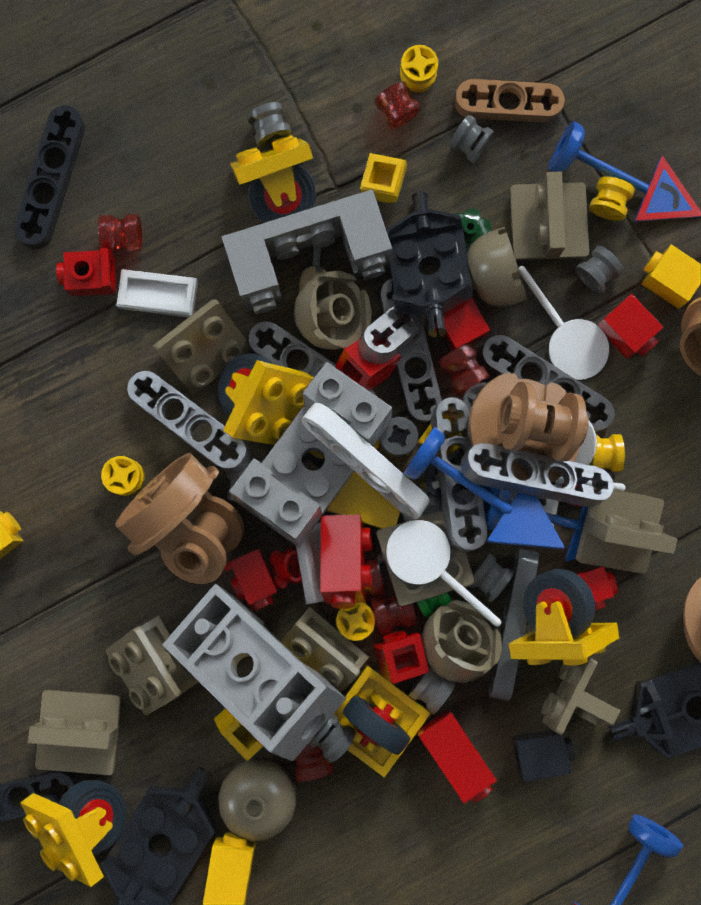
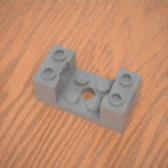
M373 189L221 236L244 307L247 312L254 310L255 314L271 311L277 307L276 303L282 301L278 281L270 258L277 257L278 260L289 259L299 254V249L312 245L314 249L324 248L333 244L335 238L341 237L353 276L355 278L363 276L364 280H369L385 273V269L390 267L392 246Z
M328 362L324 364L303 392L305 406L263 462L260 463L253 459L229 491L237 504L297 547L302 545L321 519V516L324 515L355 472L305 428L301 421L303 416L314 403L323 404L335 412L371 446L376 444L391 423L392 407ZM310 451L320 452L325 457L324 465L315 471L306 469L302 464V459L306 453Z
M215 583L162 645L270 753L294 761L346 698L321 674L302 663L263 626L264 622L241 600L239 601L237 597ZM251 656L254 662L253 670L248 676L240 678L237 674V665L242 658Z

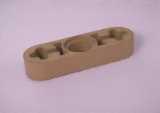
M469 79L459 85L454 102L456 110L463 117L471 115L475 119L548 123L559 116L564 106L565 98L562 90L550 83ZM468 92H475V97L480 99L477 100L476 106H470L468 99H465L468 96ZM489 92H494L491 102L492 108H487ZM506 92L514 93L519 99V106L512 110L503 108L499 103L500 95ZM527 94H531L529 110H524ZM543 96H548L549 102L554 103L548 111L544 110L542 103H538L541 102Z

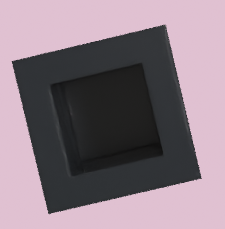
M549 729L511 736L518 775L524 782L571 773L569 762L575 760L574 750L570 737L564 738V733L560 735Z

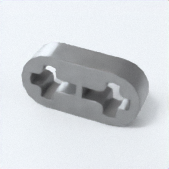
M393 306L364 331L358 346L360 354L371 363L383 364L413 340L421 326L420 315L400 312ZM395 323H405L398 330L394 328ZM382 338L386 340L385 345H374L375 343L379 342Z

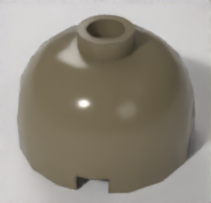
M505 227L478 237L471 244L467 252L472 290H475L480 300L489 306L506 307L527 301L526 292L520 280L519 269Z
M343 271L323 273L311 279L300 290L294 305L295 323L301 335L312 345L325 350L346 348L358 341L371 324L372 310L369 296L365 290H359L358 286L353 282L357 280L353 275Z
M456 600L440 607L433 613L424 626L421 641L427 664L438 676L447 681L465 683L482 677L500 660L502 652L501 635L497 628L492 631L490 625L485 621L487 618L470 603Z
M246 760L235 766L222 782L218 796L220 816L226 827L236 836L246 838L252 842L268 840L281 833L292 820L297 804L296 786L289 773L278 763L269 760Z

